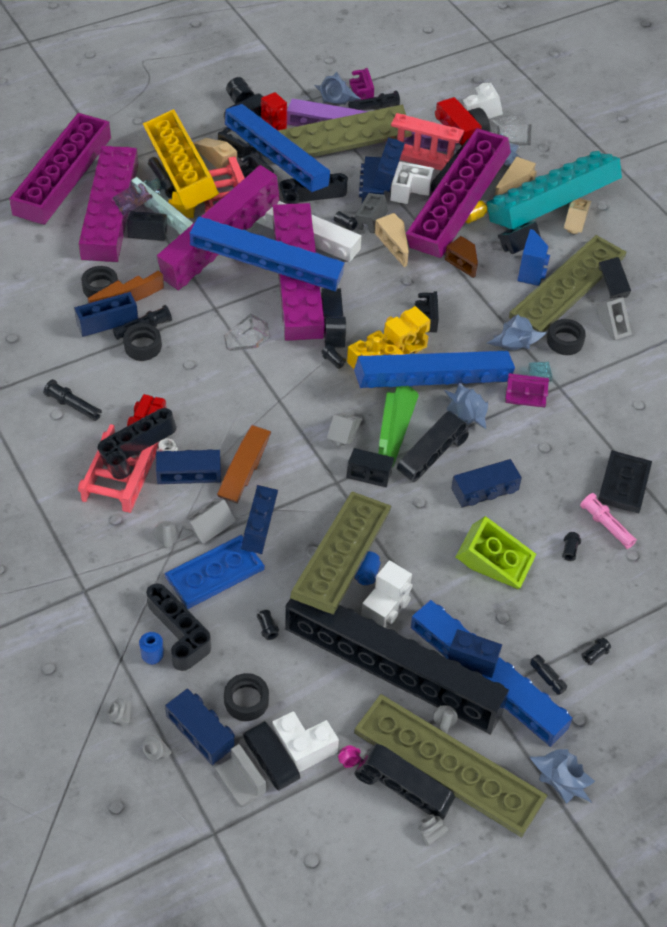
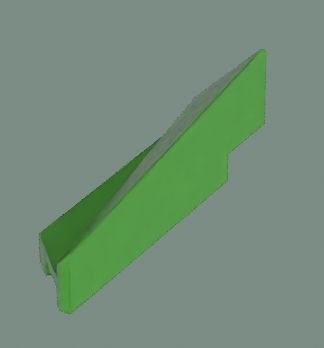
M397 386L395 393L387 392L378 454L394 457L392 467H394L419 396L411 386Z

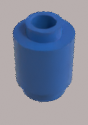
M368 551L354 577L359 584L367 586L375 583L381 564L379 555Z
M148 632L141 636L139 640L141 658L151 665L159 663L164 656L162 637L155 632Z

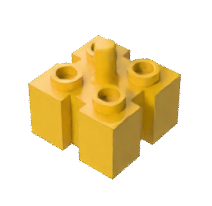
M414 306L409 310H405L400 315V318L389 316L384 326V335L389 339V345L395 344L404 354L412 352L416 354L427 347L428 335L425 333L430 329L431 320Z
M378 330L368 335L366 342L359 340L348 346L347 363L354 369L358 356L401 355L404 353L395 344L389 345V339Z

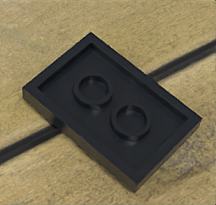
M611 450L598 501L602 504L639 514L652 461Z

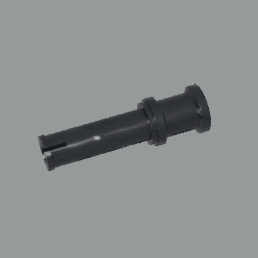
M395 90L389 94L380 93L378 97L348 102V107L356 110H366L375 107L386 108V106L390 105L398 106L400 105V97L398 91Z
M151 157L148 160V165L159 179V185L165 190V195L168 198H172V194L176 190L166 170L157 157Z
M163 305L158 310L148 311L141 318L112 328L115 338L119 340L124 337L126 330L133 325L143 323L157 327V324L172 321V316L167 305Z
M54 379L45 385L43 391L45 396L53 397L61 405L67 404L93 421H97L100 418L102 410L72 394L70 388L60 386Z

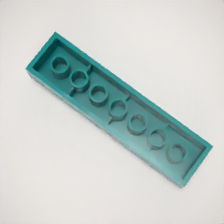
M592 151L590 155L579 157L576 161L566 163L563 167L551 170L546 175L538 176L531 182H525L520 187L509 189L507 193L496 195L493 199L487 201L489 220L492 223L514 229L622 178L620 158L612 156V154Z

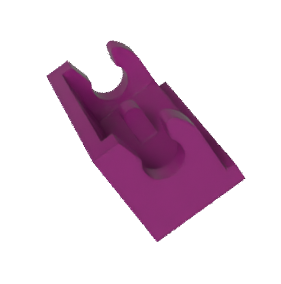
M368 68L353 71L352 75H359V77L349 79L352 92L361 100L373 98L375 88Z
M509 373L505 403L545 408L546 397H548L549 378Z

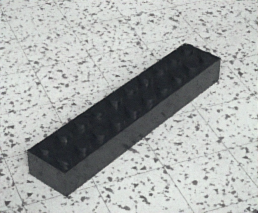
M292 598L287 602L285 607V630L437 708L445 705L453 707L460 720L490 735L492 734L503 714L509 689L505 688L501 683L493 682L483 677L479 672L471 671L457 661L449 660L441 656L437 651L429 650L419 645L415 640L407 639L399 635L395 630L387 629L379 625L375 620L367 619L357 614L353 609L339 605L333 615Z

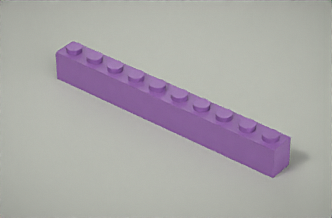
M292 98L287 109V125L302 126L368 111ZM412 132V136L404 138L405 144L414 145L415 132ZM422 134L420 148L430 150L431 136ZM438 138L437 151L447 153L448 141Z

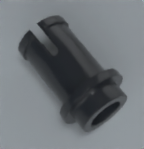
M341 211L335 214L341 217L340 219L334 216L335 222L343 225L347 230H355L358 224L355 217H349Z
M326 345L322 349L321 353L324 359H328L337 369L344 366L346 359L335 350L334 346Z
M569 532L564 537L565 546L562 558L567 561L576 560L578 545L581 544V538L578 533Z
M262 610L259 612L260 614H257V619L262 628L261 634L267 640H273L279 635V628L274 624L270 610Z
M603 637L601 639L597 638L595 644L583 652L581 656L585 662H588V665H592L603 654L607 655L610 652L611 644Z

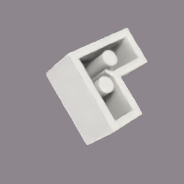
M482 83L475 87L476 95H470L463 99L464 108L467 111L478 107L482 108L486 112L488 119L503 114L500 97L491 83Z
M399 162L392 182L390 201L408 204L411 193L429 196L434 168Z
M389 560L376 575L375 589L362 603L361 616L373 619L383 627H386L388 623L392 624L396 620L401 607L405 608L411 599L409 593L413 586L411 584L412 573Z
M294 711L272 721V731L299 772L338 753L339 739L327 720L307 730L304 729Z

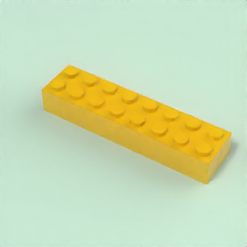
M174 109L143 123L147 135L186 210L219 195L211 174Z

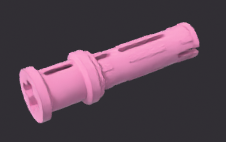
M594 493L584 498L580 507L586 509L593 516L594 521L603 524L626 549L631 548L636 543L637 539L609 513V507L607 505L603 506L596 499L597 496Z

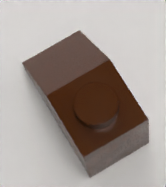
M459 236L446 247L445 260L474 278L476 277L478 265L475 244Z

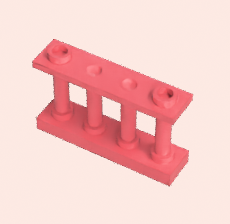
M396 113L391 123L392 127L398 128L397 140L404 142L405 130L415 132L414 145H404L400 160L432 167L437 170H442L454 156L455 143L459 144L464 130L398 113ZM422 134L431 136L430 150L420 148ZM438 138L448 141L447 154L437 152Z
M235 156L228 157L229 165H226V167L208 170L212 177L226 174L231 176V179L214 181L216 188L235 187L244 179ZM230 191L219 193L214 198L204 201L205 212L214 206V201L221 200Z
M109 425L107 432L103 433L101 441L115 433L114 425ZM159 442L141 451L139 457L128 458L129 466H134V470L128 477L120 480L115 479L108 469L102 468L104 463L99 451H97L84 480H81L78 486L82 501L86 502L90 493L119 499L122 504V511L131 513L156 457ZM98 476L125 482L127 485L125 489L120 491L94 484Z

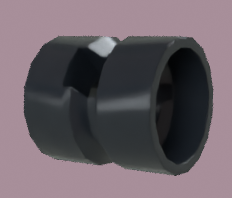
M235 77L227 83L226 91L235 104L255 95L242 77Z

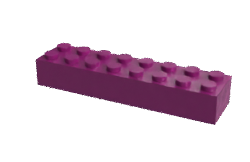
M77 113L9 198L12 215L45 225L100 154L101 146H106L111 139L110 122Z
M481 129L475 130L406 232L409 248L442 258L446 252V247L452 243L510 155L511 150L508 137Z
M101 146L79 239L81 260L119 261L132 198L131 180L136 178L139 165L137 148Z
M261 165L258 166L201 217L241 230L251 228L259 218L263 217L273 205H277L280 201L277 175ZM195 222L156 255L160 272L163 274V280L178 291L183 286H186L194 276L201 273L203 268L213 262L219 255L190 245V232Z
M310 203L273 205L275 240L316 253ZM278 273L285 341L323 339L324 317L320 287Z

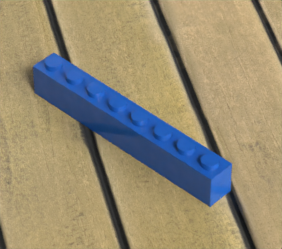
M240 104L225 110V125L308 190L314 192L329 186L330 170L246 106Z
M198 216L190 232L191 246L335 292L343 276L345 262L323 256L319 253L310 252L300 247L291 246L281 241L269 239L262 235L250 233L246 230L231 227L227 224L212 221L208 218Z
M508 351L358 356L354 368L360 388L507 382L509 373L513 374L515 370Z
M432 600L412 615L410 628L447 659L457 629L470 633L458 619L452 618L441 605L434 603ZM499 657L493 677L482 675L493 682L501 683L505 688L509 689L504 708L548 746L551 747L569 729L572 717L568 711L555 704L548 694L537 689L530 679L519 674L509 662H505Z

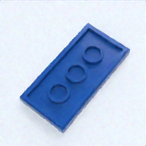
M243 535L165 573V578L187 609L265 570V565L256 553L241 549Z

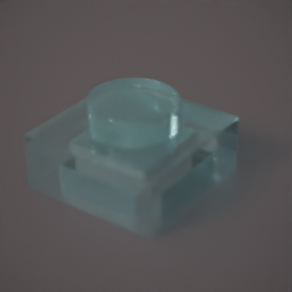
M549 362L529 363L530 376L549 378V382L552 381Z

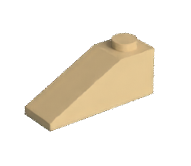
M204 138L193 143L197 151L217 169L229 165L228 157L235 156L237 159V151L228 142Z
M516 157L496 186L495 196L507 193L509 189L520 187L522 183L533 181L537 174V171H535L536 163Z
M578 198L571 202L564 226L567 232L572 234L582 233L591 201Z
M395 213L377 219L375 223L376 236L403 267H406L409 252L403 220L399 219Z

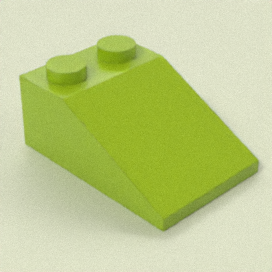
M484 516L472 524L455 558L473 571L520 589L537 554L488 517Z

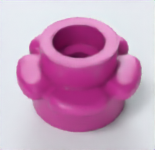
M352 745L345 746L340 750L338 761L345 768L353 767L361 761V751Z

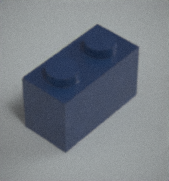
M457 629L450 646L448 659L457 661L471 671H477L482 675L492 678L503 644Z

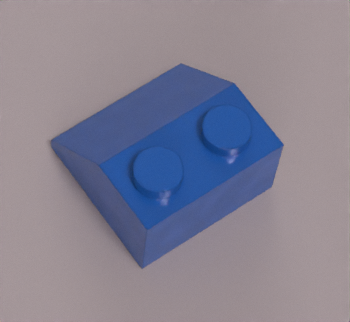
M532 229L529 231L522 254L518 281L539 286L541 279H545L548 268H544V266H548L550 255L547 254L549 246Z

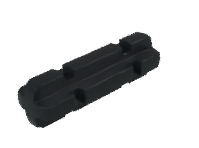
M537 654L530 661V665L535 670H539L537 673L549 686H553L552 690L557 695L564 693L567 689V684L562 679H558L560 676L548 663H544L545 660L541 655Z

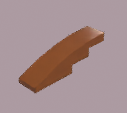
M156 271L144 279L138 275L124 284L118 280L89 297L88 303L131 292L135 302L164 288L163 274L160 271Z
M251 425L227 470L217 493L218 497L237 504L239 503L245 486H248L253 471L257 470L271 431Z

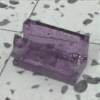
M142 183L138 184L141 193H138L132 185L113 197L122 215L127 214L153 197Z

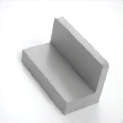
M214 499L183 520L182 524L185 529L193 530L199 542L204 544L235 523L236 519L224 499Z
M240 744L231 748V758L218 765L216 772L239 806L244 807L266 793V781Z

